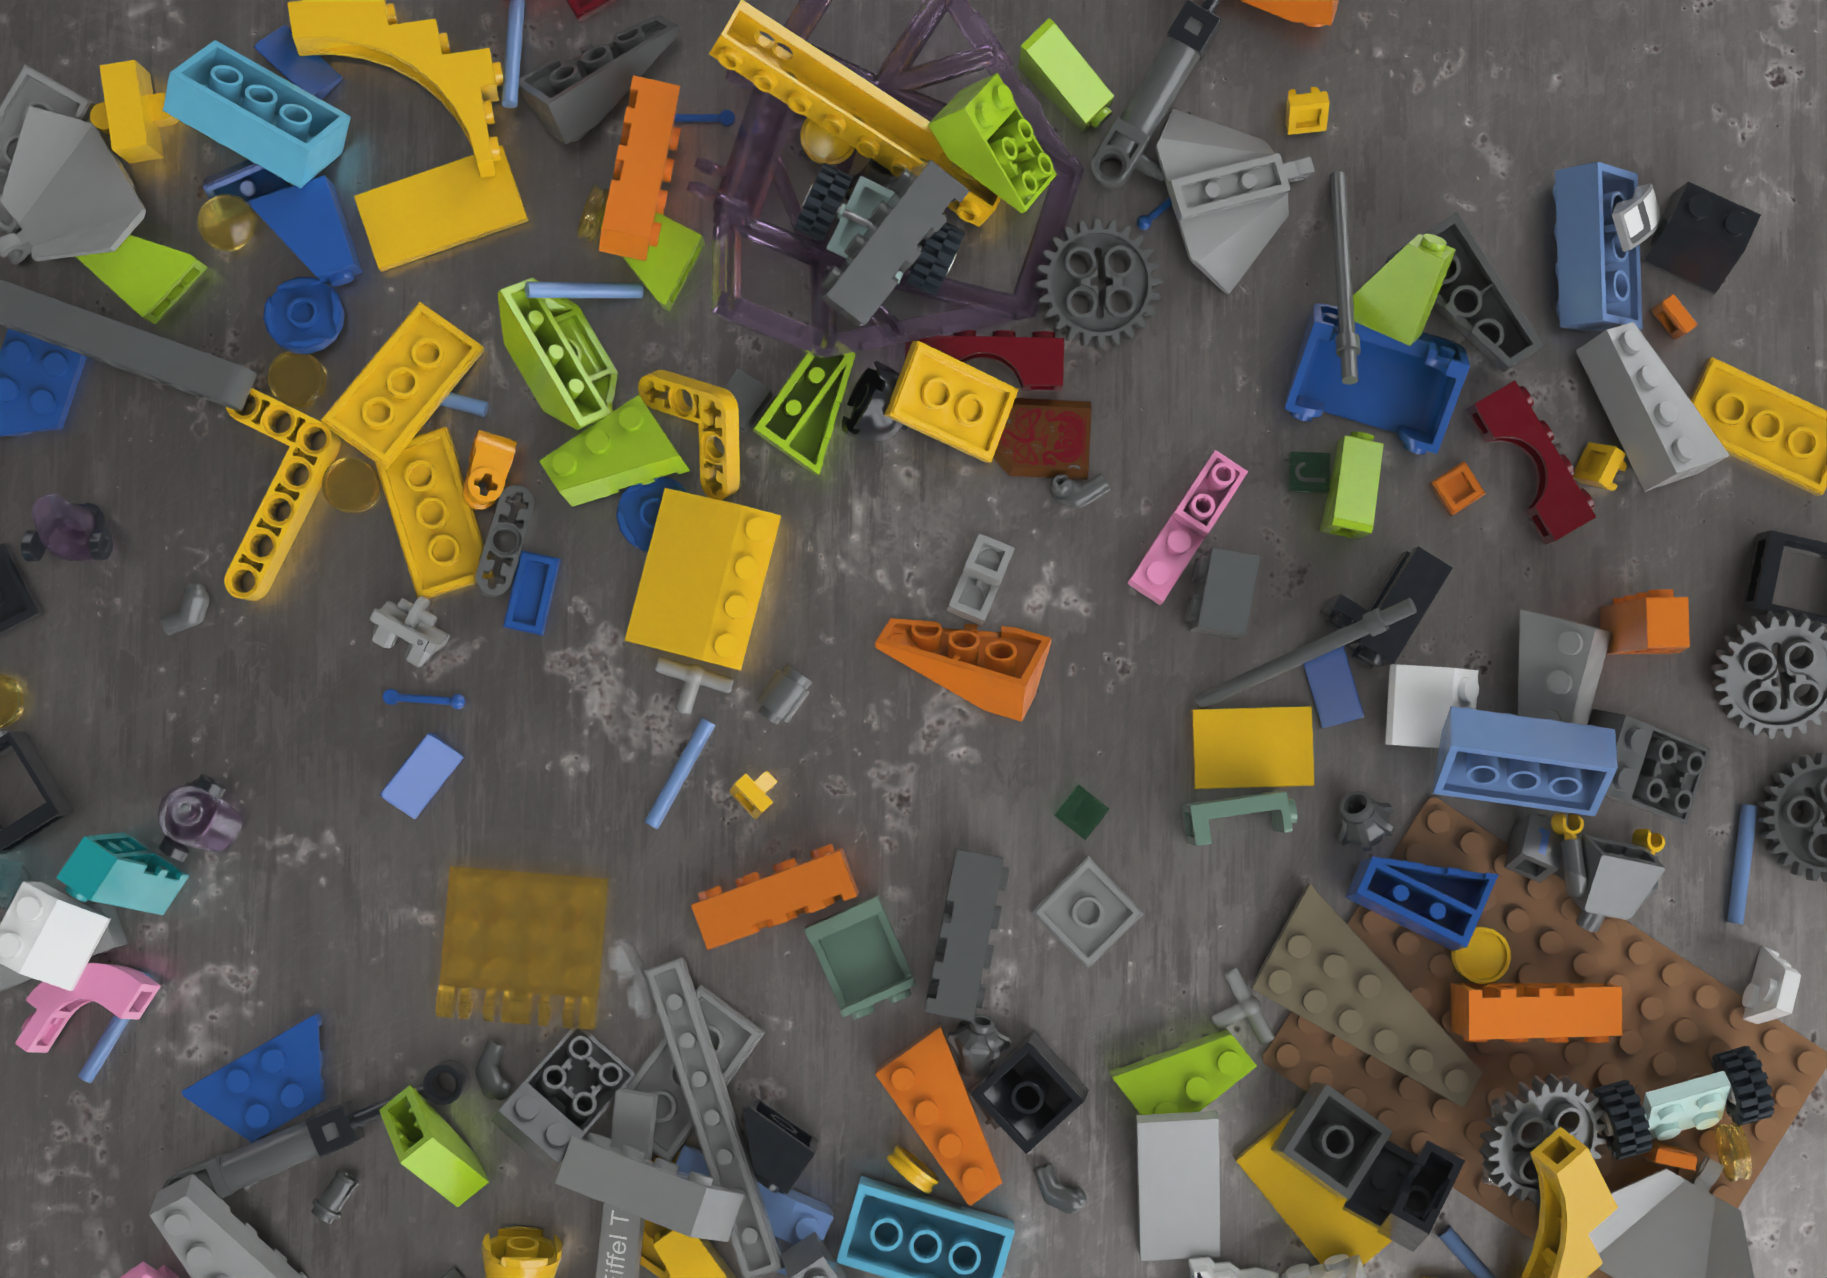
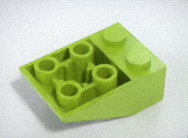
M998 72L961 89L928 124L949 160L1020 213L1028 210L1057 175L1050 157L1044 153L1033 134L1032 126L1024 119L1013 100L1011 90L1003 83Z

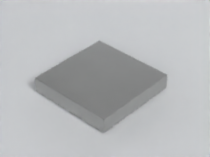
M1086 856L1031 911L1087 969L1144 914L1089 856Z

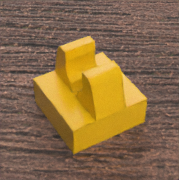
M1311 87L1310 93L1296 94L1295 89L1288 91L1285 118L1288 135L1327 131L1330 105L1327 91L1320 92L1317 87Z
M1588 442L1572 476L1581 484L1615 491L1617 485L1612 481L1617 471L1625 472L1627 465L1623 459L1626 453L1615 446Z
M765 771L755 781L745 773L728 792L756 820L773 803L766 794L778 781L768 771Z

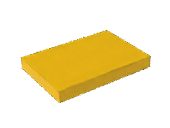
M912 341L884 416L983 462H992L1019 389L920 341Z
M1312 706L1191 710L1194 789L1315 786Z

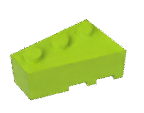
M822 331L751 431L814 476L820 475L823 459L831 439L833 426L856 354L828 333Z
M639 394L539 461L559 493L572 507L620 493L619 489L639 483L646 485L655 482L654 479L676 472L683 474L690 471Z
M1227 1029L1179 1045V1047L1158 1055L1154 1054L1144 1058V1060L1122 1068L1118 1067L1108 1072L1141 1115L1200 1112L1256 1068L1257 1065Z

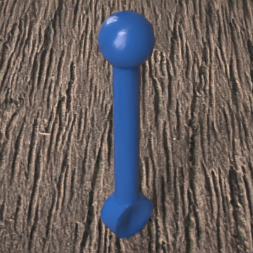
M723 110L720 114H676L675 122H720L723 126L729 127L734 124L735 115L731 110Z
M1170 197L1148 215L1139 216L1136 221L1138 228L1141 230L1149 229L1152 221L1172 205Z
M388 689L383 693V700L389 705H395L399 701L451 705L454 709H461L465 705V698L461 694H454L452 697L399 694L394 689Z

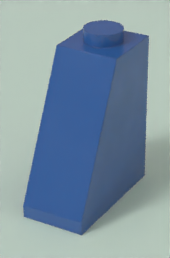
M325 175L310 180L302 188L294 185L250 200L254 211L313 274L325 284L331 283V286L344 285L354 280L353 275L363 272L335 185Z

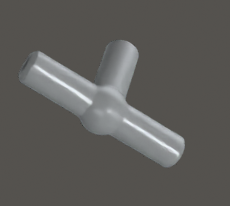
M659 657L655 666V671L684 680L676 707L678 712L684 714L692 712L699 685L730 693L734 682L733 678L704 670L698 664L687 665Z
M1234 968L1225 973V978L1238 1003L1212 1016L1211 1020L1215 1028L1220 1031L1246 1017L1260 1044L1265 1045L1274 1040V1035L1260 1010V1001L1252 995L1240 970Z

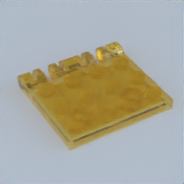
M450 866L440 982L436 998V1017L454 1018L458 987H462L459 998V1019L469 1020L472 1014L473 990L486 989L482 1010L484 1021L494 1022L498 991H504L501 1010L502 1023L530 1025L533 1016L534 995L541 994L538 1025L548 1026L552 1017V995L566 996L562 1012L564 1028H573L577 997H582L579 1012V1029L596 1030L610 878Z

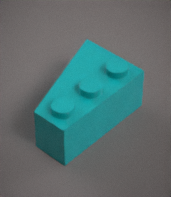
M121 832L84 836L56 878L67 885L65 891L69 895L80 901L86 902L90 900L164 915L189 878V875L127 833Z

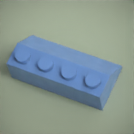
M1601 162L1555 170L1553 198L1556 203V223L1554 226V236L1557 241L1558 255L1555 274L1559 288L1556 312L1560 320V327L1576 331H1605L1634 322L1639 330L1643 329L1640 244L1632 250L1623 252L1612 218L1616 203L1632 199L1635 189L1638 187V174Z
M1451 706L1441 733L1433 794L1596 816L1618 769L1615 729Z

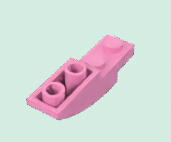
M1215 450L1146 552L1143 560L1127 584L1158 605H1161L1204 538L1218 520L1248 471Z

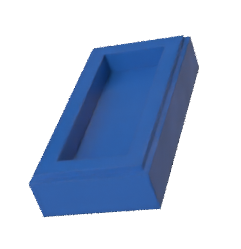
M521 550L503 627L544 636L561 559Z

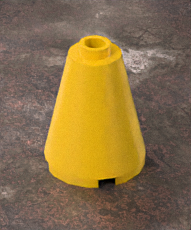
M503 1227L498 1229L497 1236L491 1239L488 1233L483 1238L481 1248L485 1277L555 1278L563 1254V1242L555 1234L553 1235V1241L543 1237L544 1230L536 1227Z

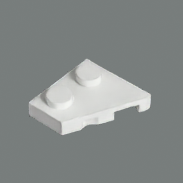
M1763 946L1760 947L1752 983L1746 987L1742 998V1004L1745 1006L1744 1020L1761 1024L1792 1014L1801 974L1796 969L1791 968V964L1788 961L1778 958L1780 953Z

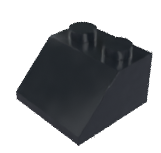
M1688 181L1673 193L1662 217L1663 220L1654 234L1642 263L1714 295L1744 253L1761 214Z
M1032 1032L1004 1058L971 1095L1027 1154L1085 1101L1089 1089L1035 1032Z
M753 1095L744 1111L753 1170L759 1174L757 1180L764 1187L774 1193H777L780 1189L788 1194L815 1155L819 1140Z

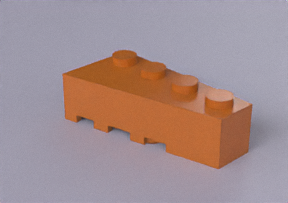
M633 75L629 104L625 111L621 140L618 145L613 179H611L601 228L600 252L646 261L649 246L657 247L662 223L654 222L656 213L664 215L668 191L661 190L662 182H671L675 159L668 158L669 150L677 151L681 128L674 126L680 85Z

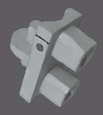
M420 596L414 604L404 598L400 600L398 605L387 601L380 610L376 608L369 619L375 623L371 641L390 649L396 644L398 637L409 642V646L403 657L406 661L417 667L426 664L435 652L445 646L450 635L433 626L437 617L427 612L430 600L424 596Z

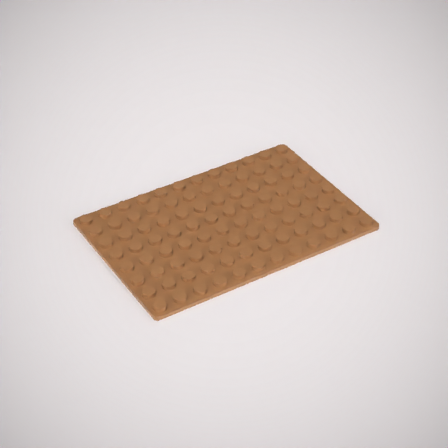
M1436 797L1426 799L1388 859L1422 863L1423 865L1442 868H1457L1477 873L1499 874L1476 925L1499 932L1507 940L1511 950V962L1508 970L1500 979L1494 982L1612 983L1621 986L1622 1036H1609V1042L1607 1043L1585 1042L1584 1037H1569V1042L1565 1043L1545 1042L1544 1038H1528V1042L1522 1043L1505 1042L1503 1039H1488V1042L1463 1041L1461 1035L1451 1031V982L1472 981L1461 976L1455 969L1452 962V950L1358 905L1348 920L1347 925L1483 1072L1464 1108L1292 1011L1288 1013L1274 1035V1040L1269 1043L1263 1052V1063L1306 1092H1308L1313 1082L1329 1085L1391 1129L1393 1132L1388 1141L1414 1155L1418 1154L1428 1140L1464 1159L1465 1163L1453 1188L1535 1241L1540 1214L1537 1204L1528 1196L1524 1201H1520L1514 1194L1509 1196L1488 1177L1490 1173L1482 1166L1486 1158L1479 1152L1481 1147L1487 1145L1480 1137V1134L1492 1129L1485 1119L1497 1117L1499 1113L1493 1105L1495 1103L1506 1105L1508 1102L1505 1097L1506 1091L1511 1092L1515 1096L1519 1093V1082L1522 1081L1527 1087H1532L1534 1076L1537 1075L1545 1082L1549 1073L1555 1075L1559 1080L1563 1075H1566L1573 1082H1580L1590 1093H1592L1594 1088L1628 1080L1630 1085H1633L1635 1088V1094H1638L1640 1098V1105L1643 1106L1646 1092L1710 1075L1714 1072L1711 1067L1714 1054L1742 1046H1749L1751 1051L1753 1050L1756 1053L1757 1060L1760 1059L1763 1065L1762 1071L1766 1072L1768 1076L1766 1081L1771 1086L1773 1093H1770V1095L1774 1099V1114H1772V1117L1738 1126L1737 1123L1735 1124L1732 1121L1731 1116H1728L1725 1105L1722 1119L1710 1128L1699 1130L1693 1127L1682 1130L1677 1136L1668 1140L1660 1141L1657 1138L1650 1140L1682 1147L1695 1153L1698 1157L1695 1171L1655 1163L1644 1157L1643 1153L1617 1160L1613 1157L1606 1143L1597 1145L1594 1149L1601 1155L1600 1159H1594L1610 1192L1664 1168L1691 1182L1704 1156L1709 1157L1725 1166L1717 1181L1711 1186L1709 1193L1738 1209L1826 1070L1827 1051L1778 1019L1761 1024L1744 1020L1745 1006L1742 1004L1743 997L1626 920L1606 916L1598 932H1590L1583 929L1576 923L1581 908L1566 893V883L1563 879L1552 873L1539 883L1504 868L1509 844ZM1598 1268L1588 1276L1590 1278H1613Z

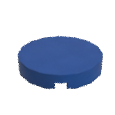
M296 277L284 281L277 287V291L272 297L269 296L264 306L263 320L267 332L280 348L294 354H311L325 349L337 339L344 325L345 311L340 297L332 287L315 277Z
M662 476L654 479L655 482L642 485V483L626 487L619 500L616 512L619 530L631 545L643 552H648L664 489L668 488L688 493L682 484L670 477Z

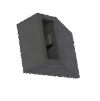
M1592 709L1588 725L1615 729L1618 769L1605 794V798L1687 824L1710 749L1630 716Z
M577 1022L499 1108L491 1122L551 1174L564 1159L571 1136L582 1138L613 1103L616 1091L625 1089L636 1073Z

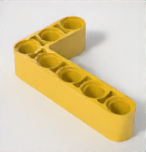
M251 388L248 398L254 397L256 401L254 411L249 415L243 416L242 411L226 407L228 414L235 420L290 446L224 578L225 588L233 597L256 601L265 597L269 592L339 453L341 439L340 436L324 426L322 422ZM289 414L291 417L289 429L283 433H278L276 429L277 420L282 415ZM324 431L327 438L326 444L319 450H313L311 447L312 437L316 433ZM306 466L309 472L308 480L304 484L296 486L293 479L294 473L298 468ZM288 501L291 507L290 515L284 521H278L276 509L279 504ZM265 537H270L273 542L272 551L269 555L262 557L258 552L259 542ZM251 572L255 578L254 587L250 591L244 592L240 585L241 578L244 574Z

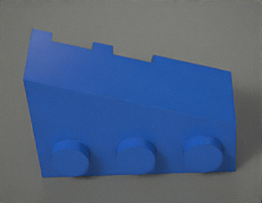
M1370 857L1360 862L1345 898L1455 951L1467 948L1499 874L1477 873L1457 868H1442L1423 865L1422 863Z

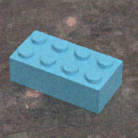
M216 40L169 72L163 108L164 112L177 118L182 123L193 127L214 139L217 143L230 148L251 162L262 166L299 188H302L342 154L351 118L346 113Z
M860 1175L839 1246L836 1263L886 1278H1002L1015 1233L1014 1222Z

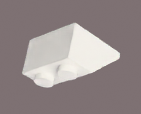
M1400 664L1390 665L1385 745L1439 749L1442 729L1450 707L1472 708L1476 710L1479 694L1478 670Z
M23 881L0 923V964L19 974L73 991L111 918L43 882Z

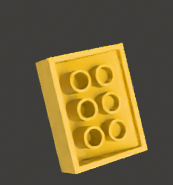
M665 488L624 641L740 671L781 515Z

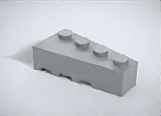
M1634 322L1607 329L1576 350L1644 492L1696 475L1730 456Z
M1520 609L1517 716L1553 719L1560 722L1587 725L1612 631Z
M589 1133L587 1139L571 1136L555 1184L689 1237L729 1241L744 1194L712 1183L713 1178L694 1171H690L689 1174L678 1171L679 1165L660 1158H656L655 1162L644 1159L646 1153L625 1145H622L621 1150L610 1147L612 1140L594 1133Z
M194 1174L156 1193L149 1216L191 1278H308L302 1271L298 1273L286 1263L287 1258L276 1248L272 1250L257 1236L258 1232L247 1222L243 1224L230 1212V1207Z

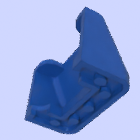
M1315 303L1308 319L1284 402V410L1290 411L1289 414L1292 417L1302 421H1312L1313 417H1321L1323 412L1395 432L1398 434V438L1404 442L1403 447L1412 453L1424 455L1428 451L1438 454L1470 368L1466 349L1452 340L1422 332V335L1409 346L1355 322V333L1360 336L1361 350L1357 356L1358 382L1347 385L1342 383L1341 360L1336 355L1335 338L1339 335L1338 309L1336 306Z

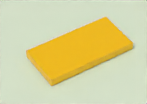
M503 145L499 146L501 160L494 161L496 176L480 178L475 156L471 155L354 195L378 269L381 272L529 221Z
M419 302L321 419L322 424L387 470L484 352V346Z
M1714 357L1708 358L1689 399L1729 455L1816 496L1823 495L1827 487V410Z
M443 427L413 437L387 470L375 462L417 598L424 596L429 599L474 584L475 572L485 543L475 509L469 507L462 496L465 477L448 427ZM493 569L489 574L483 573L482 578L487 580L496 577Z
M1294 1108L1234 1159L1320 1264H1323L1331 1256L1346 1254L1348 1257L1359 1255L1364 1265L1391 1243L1392 1240L1379 1234L1377 1228L1344 1211L1342 1208L1347 1199L1333 1195L1270 1150L1295 1112L1296 1108Z

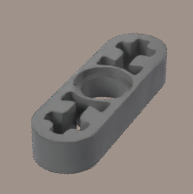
M512 485L505 488L497 500L474 576L476 589L486 597L494 598L501 596L512 583L535 505L532 493L524 486ZM515 494L521 496L520 502L526 505V509H519L513 522L521 523V529L509 522H498L499 516L504 520L508 518L511 506L505 503V499L511 500ZM505 530L513 534L516 541L513 550L501 552L494 546L493 537L498 531ZM488 553L498 560L511 561L510 566L505 563L501 564L498 577L504 579V583H498L494 589L487 587L488 580L482 578L483 573L489 574L495 562V560H487Z

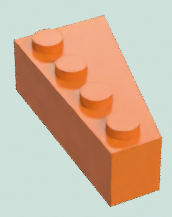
M1673 589L1648 590V592L1635 593L1636 595L1612 598V605L1599 607L1600 629L1612 631L1606 654H1679L1690 647L1688 597H1674Z
M831 843L810 851L812 859L797 864L794 857L772 865L775 873L759 878L756 871L735 879L737 887L722 892L720 885L697 893L700 901L691 904L707 950L759 932L764 927L770 928L798 917L797 915L813 913L824 909L842 898L843 901L857 897L859 890L843 847L834 850Z
M1451 982V1031L1461 1035L1463 1041L1488 1042V1039H1503L1505 1042L1522 1043L1528 1042V1038H1544L1545 1042L1565 1043L1569 1042V1037H1584L1585 1042L1607 1043L1609 1042V1036H1622V987L1612 983L1492 982L1479 984L1475 982Z
M938 1022L876 1067L875 1075L970 1207L1002 1184V1178L941 1022Z

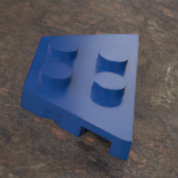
M8 328L0 351V437L9 435L15 437L28 435L35 431L47 432L63 429L87 357Z
M319 1013L314 1014L182 1090L183 1097L251 1143L325 1101L324 1080L321 1077L323 1050H320L319 1026L322 1024Z

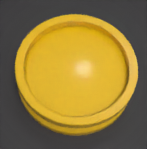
M809 118L804 120L800 130V142L805 154L814 162L819 164L827 163L829 165L839 164L848 159L854 152L855 148L839 137L828 134L820 125Z
M1476 926L1467 948L1455 950L1451 953L1452 962L1458 973L1464 978L1479 984L1492 983L1500 979L1508 970L1511 962V950L1507 940L1499 932L1483 926Z
M898 1144L894 1147V1152L886 1157L888 1162L903 1177L927 1194H930L933 1190L932 1187L940 1182L938 1176L925 1163Z

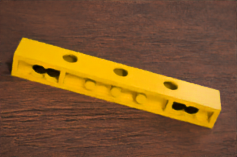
M744 0L739 2L709 55L717 59L725 68L734 70L753 82L759 90L770 93L786 103L795 113L804 115L814 121L828 134L839 137L853 146L862 156L871 158L890 170L895 177L905 168L911 170L918 165L932 160L969 190L961 203L958 200L951 202L947 206L949 209L957 213L958 217L962 220L972 223L977 227H980L990 217L1001 198L948 159L928 126L930 121ZM760 31L769 34L775 41L766 38ZM777 43L786 45L793 54L780 47Z

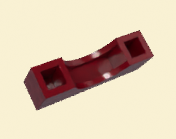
M915 329L913 330V335H905V359L912 341H920L963 363L983 358L998 361L1013 372L1022 390L1061 391L1063 388L1064 338H1055V332L1035 331L1032 332V337H1016L1015 331L997 330L992 332V336H976L977 332L975 330L959 329L953 331V336L937 335V330Z
M1516 380L1465 410L1485 443L1506 442L1522 449L1532 460L1537 472L1538 485L1535 497L1525 511L1544 543L1548 544L1557 541L1595 519L1596 515L1592 510L1595 508V504L1590 494L1584 488L1580 489L1572 475L1575 471L1570 460L1564 454H1559L1552 443L1554 435L1551 428L1544 420L1539 421L1533 411L1534 401L1529 391L1524 386L1519 387Z

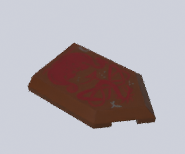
M1015 398L993 459L1010 477L1053 479L1057 475L1064 474L1068 476V479L1088 480L1091 401Z

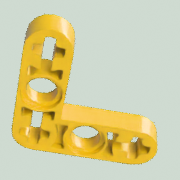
M658 369L641 377L638 383V391L648 407L698 423L700 483L704 493L709 498L723 500L735 494L740 486L739 409L734 395L725 388L667 370ZM683 389L690 394L693 401L692 407L686 404L683 398ZM714 436L722 441L724 454L717 450L714 444Z

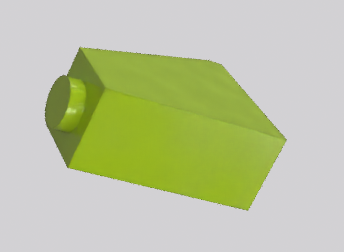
M1048 18L1021 45L1018 69L1083 134L1091 126L1098 129L1113 113L1109 108L1112 105L1114 95L1059 27Z
M607 201L604 204L598 220L602 223ZM656 213L654 222L662 223L657 247L649 246L646 261L621 257L662 309L670 312L705 245V241L701 234L662 214Z
M1418 234L1353 295L1355 322L1411 346L1422 335L1456 249L1447 246V242L1439 236Z
M129 235L114 252L75 256L142 318L154 325L208 268L191 254Z
M1351 431L1350 436L1344 435L1338 440L1319 532L1359 540L1372 533L1384 443L1373 441V435Z
M409 1085L379 1109L399 1162L456 1207H459L489 1183L478 1155L412 1085Z

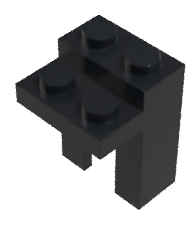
M1415 547L1411 553L1406 551L1401 554L1368 610L1345 595L1339 594L1327 599L1320 613L1327 616L1326 623L1338 631L1362 620L1363 614L1376 608L1384 610L1411 598L1416 606L1417 613L1389 625V630L1374 637L1368 634L1346 644L1347 648L1354 651L1351 657L1370 669L1373 666L1392 665L1401 654L1453 567L1421 547Z
M1387 1140L1349 1200H1346L1342 1209L1377 1228L1379 1234L1414 1252L1430 1234L1465 1160L1428 1140L1417 1155Z

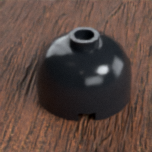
M875 361L876 370L868 367L861 375L849 397L847 405L853 406L850 419L845 416L842 419V431L868 443H882L893 438L900 429L906 431L909 428L884 416L900 374L891 367Z

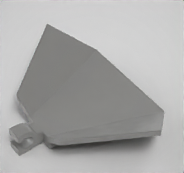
M28 105L0 202L22 229L17 234H7L0 238V256L3 258L7 256L15 266L30 253L33 260L43 261L114 252L144 219L146 209L133 189L135 187L120 159L112 153L100 130L92 123Z
M1172 108L1157 140L1155 150L1189 260L1228 295L1289 216L1288 192L1291 190L1289 183L1308 178V175L1314 173L1315 169L1311 156L1283 164L1280 153H1274L1265 140Z
M1704 1156L1691 1182L1664 1168L1610 1192L1618 1208L1588 1234L1603 1262L1598 1269L1613 1278H1754L1741 1210L1709 1193L1711 1186L1717 1181L1725 1166Z

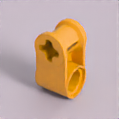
M477 430L469 455V467L462 491L464 501L469 507L475 510H486L495 504L503 491L506 477L514 458L517 440ZM480 482L486 483V490L488 491L486 496L479 494L480 487H478V484Z

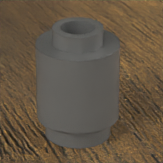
M786 664L782 671L777 670L756 699L762 705L758 712L776 725H778L781 719L789 723L810 693L807 689L812 681Z

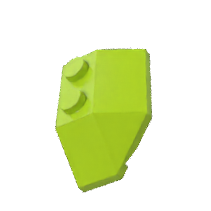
M533 277L499 290L497 295L504 345L543 412L576 430L598 422L613 411L612 403L618 372L580 307L567 298H526L525 283L539 282Z

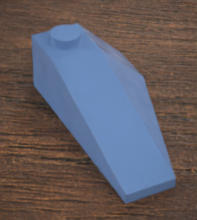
M684 1144L675 1164L679 1165L678 1171L686 1174L694 1171L710 1177L702 1151ZM757 1180L780 1254L814 1232L817 1233L822 1241L824 1240L834 1217L830 1205L793 1189L788 1194L780 1189L777 1193H774ZM785 1268L776 1271L787 1276Z

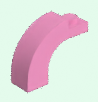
M88 963L73 991L42 981L25 1000L37 1010L24 1021L21 1027L22 1033L15 1044L26 1052L47 1053L75 1011L93 1001L99 1003L120 1019L139 1020L161 985L133 968L102 963Z

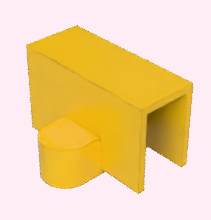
M136 60L99 65L105 102L98 103L92 108L90 112L92 124L103 133L110 135L112 151L129 164L164 158L160 127L172 126L180 121L163 111L166 93L153 94L151 74Z

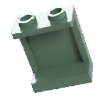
M1274 790L1182 804L1187 843L1195 846L1212 844L1209 819L1270 811L1273 830L1282 833L1293 832L1292 823L1298 821L1294 798L1288 799L1286 791Z
M878 894L805 926V934L809 943L813 945L838 1002L842 1017L851 1014L853 1020H856L874 1012L873 1004L888 998L890 1004L912 995L910 988L916 985V980Z

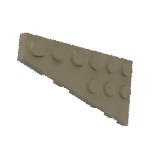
M1307 883L1250 988L1464 1108L1483 1072L1310 883Z

